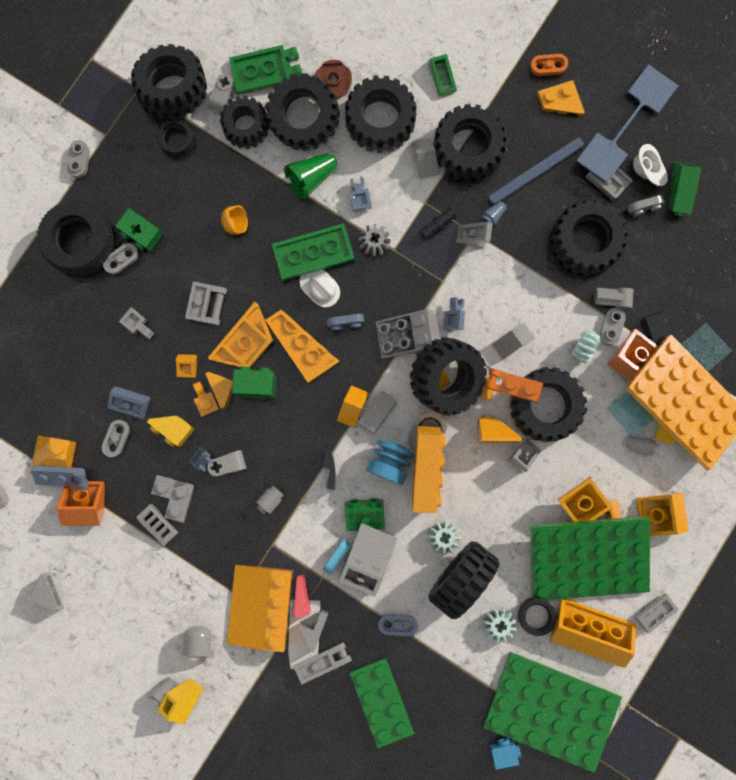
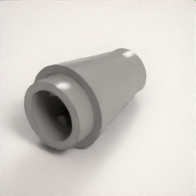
M628 436L626 448L644 456H653L656 441L652 440V438Z
M167 677L150 692L151 695L148 699L159 707L166 692L175 688L177 683L170 677Z

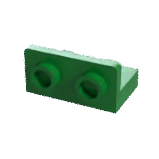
M371 498L369 500L352 499L345 501L346 531L358 530L361 523L375 529H385L383 499Z

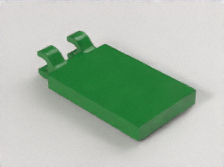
M283 45L229 57L237 95L274 87L276 83L280 85L283 83L281 79L284 77L290 79L292 77L291 74L297 73L298 76H302L300 64L290 66L289 61L300 59L297 47L284 50Z

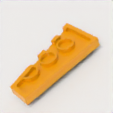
M282 310L266 319V322L308 383L340 362Z

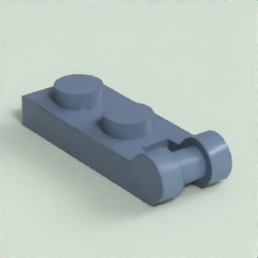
M34 465L31 470L35 485L77 487L79 490H85L89 486L83 468Z

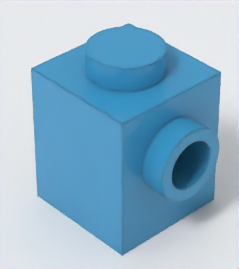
M503 738L498 740V743L489 744L493 765L496 770L519 765L518 758H521L519 745L515 746L513 740Z

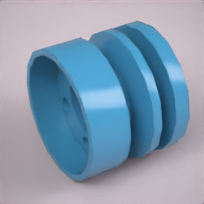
M377 440L376 445L382 447L383 451L373 450L380 458L379 460L370 458L365 470L403 485L407 473L400 469L401 465L411 466V463L405 461L404 458L414 459L415 454L397 443Z

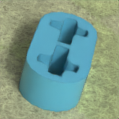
M344 539L323 570L331 575L352 544Z

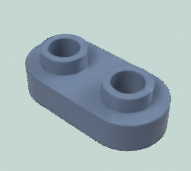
M363 314L326 319L327 328H331V331L342 330V327L345 326L359 328L361 324L365 323Z
M385 614L378 622L379 630L385 635L412 636L418 627L415 618L409 615ZM386 621H390L392 623V625L388 628L384 626V623ZM405 622L411 623L409 629L404 628Z

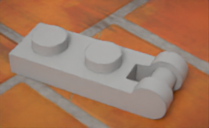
M341 642L295 664L293 667L301 685L352 661L350 655L346 653L345 643ZM338 652L340 659L335 661L333 654Z

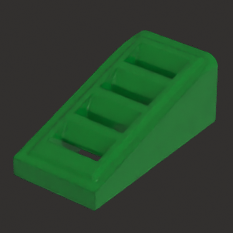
M444 54L429 59L427 62L438 95L442 96L457 91L448 55ZM443 63V66L436 68V64ZM442 70L446 71V73L440 75L437 73ZM448 77V80L440 82L439 80L441 78ZM446 84H450L451 86L446 89L441 88V86Z

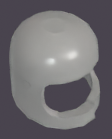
M202 626L188 628L183 634L182 656L212 658L213 652L210 648L211 631Z

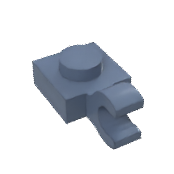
M458 297L450 298V311H445L444 330H464L465 311L461 310L465 304L464 299H458Z

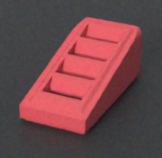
M303 574L297 576L294 618L307 616L311 613Z

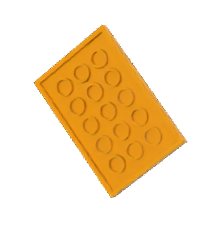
M672 335L666 336L625 389L706 471L711 470L736 436V400Z

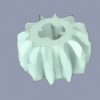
M585 329L572 351V357L580 362L588 363L598 347L600 336L593 331Z
M443 521V528H441L440 523L437 522V531L432 527L430 528L435 534L428 535L429 539H434L429 545L434 546L437 544L434 549L435 552H438L442 547L441 552L443 555L446 554V548H448L450 553H453L451 546L459 547L454 541L461 540V537L455 536L460 530L452 531L455 526L453 523L447 528V521ZM442 533L446 535L447 533L449 534V537L447 538L448 542L444 543V541H440Z
M493 609L494 616L490 613L486 614L490 621L483 620L484 624L489 625L483 630L484 632H489L487 637L489 639L494 637L496 643L499 642L500 637L503 642H507L505 636L508 635L510 638H513L510 630H517L516 627L511 626L516 623V620L510 619L512 617L510 612L505 615V609H501L500 614H498L497 609ZM500 621H502L504 627H500V629L498 630V628L495 625L499 624Z

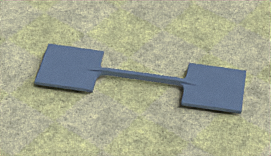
M648 64L628 91L629 94L639 101V106L614 140H608L597 133L577 159V162L607 183L628 155L616 144L620 135L641 107L647 106L656 113H659L679 85Z

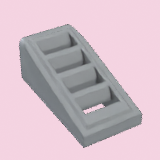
M150 504L136 517L163 546L179 533L153 504ZM152 512L154 515L146 520L145 518ZM158 518L159 521L152 526L151 523ZM164 524L165 526L159 532H157L156 529L160 525ZM169 529L171 532L163 538L161 535Z

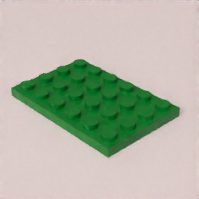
M648 516L530 525L532 598L551 600L650 592V518Z
M510 651L483 723V728L595 773L622 696Z

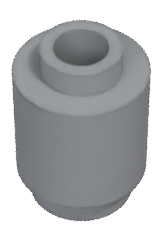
M272 485L270 489L267 488L258 498L256 508L264 515L267 512L271 514L280 504L281 498L284 495Z

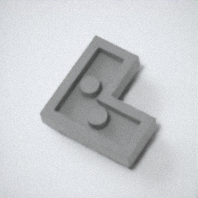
M160 475L156 476L151 494L170 499L164 518L182 523L185 522L195 485Z

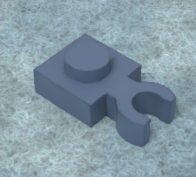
M360 177L361 183L359 185L354 184L353 178L350 179V186L355 190L350 192L353 212L372 209L368 188L363 189V177Z
M200 446L189 460V463L197 470L205 472L206 465L209 462L212 463L213 460L209 458L211 454Z

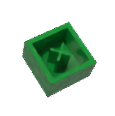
M241 366L239 370L234 369L232 393L237 397L275 399L277 376L270 368L260 367L258 371H255L251 367Z

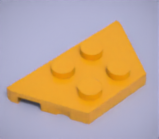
M256 302L251 305L209 355V360L237 367H251L272 343V336Z

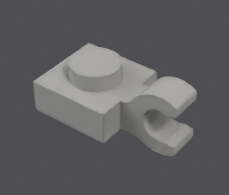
M132 307L119 321L133 334L140 331L149 339L154 335L144 325L147 320Z

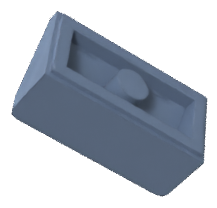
M114 387L109 393L107 408L144 419L150 397Z

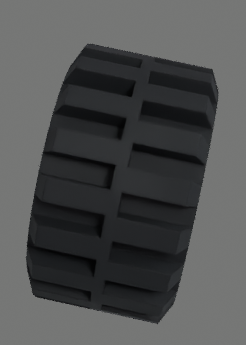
M238 96L235 97V101L229 100V105L225 104L223 107L224 111L220 113V124L226 139L233 146L237 144L238 148L241 149L243 146L246 149H250L251 145L257 147V143H262L264 141L263 137L268 135L269 122L266 120L265 108L262 107L259 101L256 102L253 97L248 99V96H243V99H240ZM240 117H253L255 122L250 128L242 130L235 127V123Z

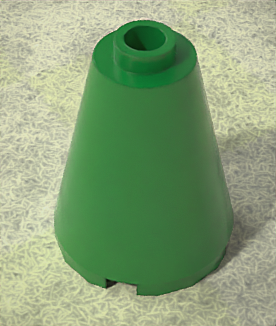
M326 153L284 166L285 178H290L291 183H289V186L294 194L300 199H306L336 171L338 163L333 155Z

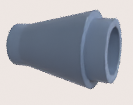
M499 201L482 212L480 222H490L493 224L492 227H495L502 214L507 210L506 205Z

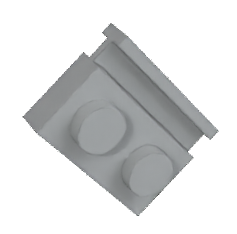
M619 168L607 183L591 171L586 176L590 182L612 201H615L633 181Z

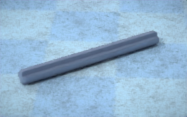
M581 138L573 140L490 194L488 197L490 203L495 205L584 146Z

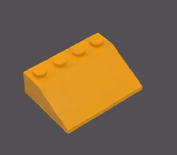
M235 565L227 644L265 651H285L293 570Z

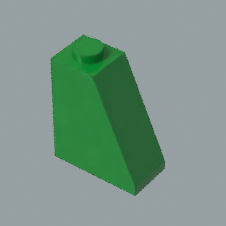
M673 162L668 209L673 211L674 215L685 216V213L692 214L701 167L693 164Z

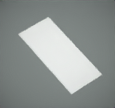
M290 600L288 644L290 669H294L293 666L318 654L319 640L315 651H310L299 624L303 623L315 628L312 622L315 614H320V601L309 600L311 613L307 616L294 618L295 600Z

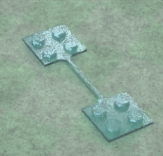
M707 323L702 325L681 344L707 372L732 351ZM628 391L607 408L633 437L655 419Z

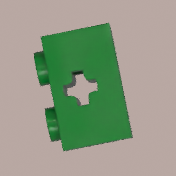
M129 208L115 226L119 230L118 234L126 240L130 238L135 241L134 245L142 251L146 249L150 252L163 235L157 227Z

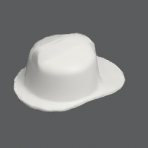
M650 144L641 146L639 154L633 161L635 172L640 177L648 179L657 186L665 185L668 181V175L658 151Z
M320 270L300 277L301 289L315 304L321 307H331L336 304L340 297V288L326 271Z

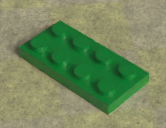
M344 223L272 244L282 281L355 260Z
M386 657L349 672L377 748L414 734Z

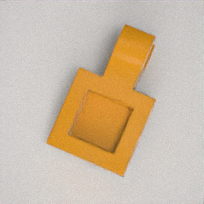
M202 382L193 384L199 396L194 399V402L201 417L220 410L213 393H206Z

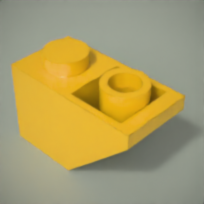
M178 416L153 418L147 421L151 425L149 429L157 435L160 433L166 437L164 441L172 447L175 445L181 447L194 431L191 425Z
M190 678L166 692L157 711L167 721L185 724L204 688L194 679Z

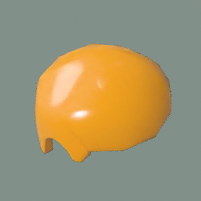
M230 206L222 212L221 224L226 232L236 235L247 230L248 218L242 206Z

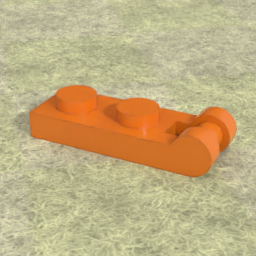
M490 368V377L485 383V388L538 403L543 383ZM497 378L503 379L501 385L496 384Z

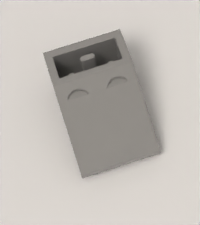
M424 309L376 322L382 359L416 354L419 351L422 352L426 344L431 345L433 340L441 339L436 311Z
M361 523L339 574L338 582L375 597L383 580L397 537Z

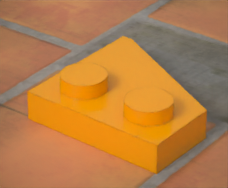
M573 80L540 90L537 93L543 111H556L560 114L574 113L577 116H583L585 113Z

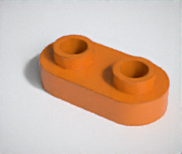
M563 54L538 55L533 58L530 70L536 76L560 75L566 71L568 59Z

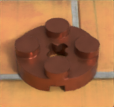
M339 60L325 61L315 73V76L319 77L320 81H325L336 98L348 94L352 85V73L343 62ZM335 75L339 80L336 83H332L328 79Z

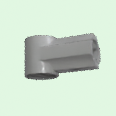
M596 288L594 294L595 305L614 306L621 310H631L634 290L631 288Z

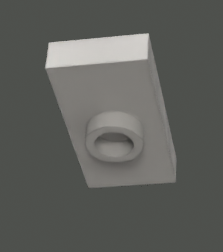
M664 593L637 614L635 619L645 632L649 634L679 609L669 596Z

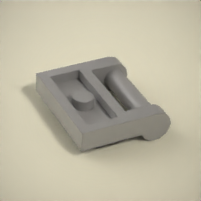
M193 282L185 319L219 326L220 311L227 289ZM211 293H217L212 317H206Z

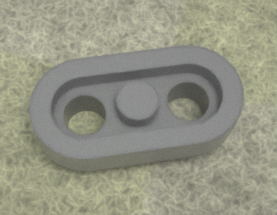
M82 140L74 141L69 148L67 171L74 178L84 177L88 170L90 148ZM75 165H79L77 169H73Z
M663 195L634 202L626 208L629 215L633 214V217H636L650 209L651 212L662 209L665 201Z
M123 244L109 255L103 267L112 275L119 274L138 259L139 251L133 244ZM129 251H132L131 257H127ZM114 262L117 263L116 268L111 267Z
M612 308L605 315L600 331V340L605 345H613L620 339L626 318L624 311L620 308ZM617 314L619 316V320H615L613 318V315ZM608 332H612L614 337L610 338Z
M115 420L110 424L102 444V452L106 456L117 457L122 453L130 433V427L127 422ZM122 426L123 432L119 434L118 428ZM113 444L116 445L115 451H111V446Z

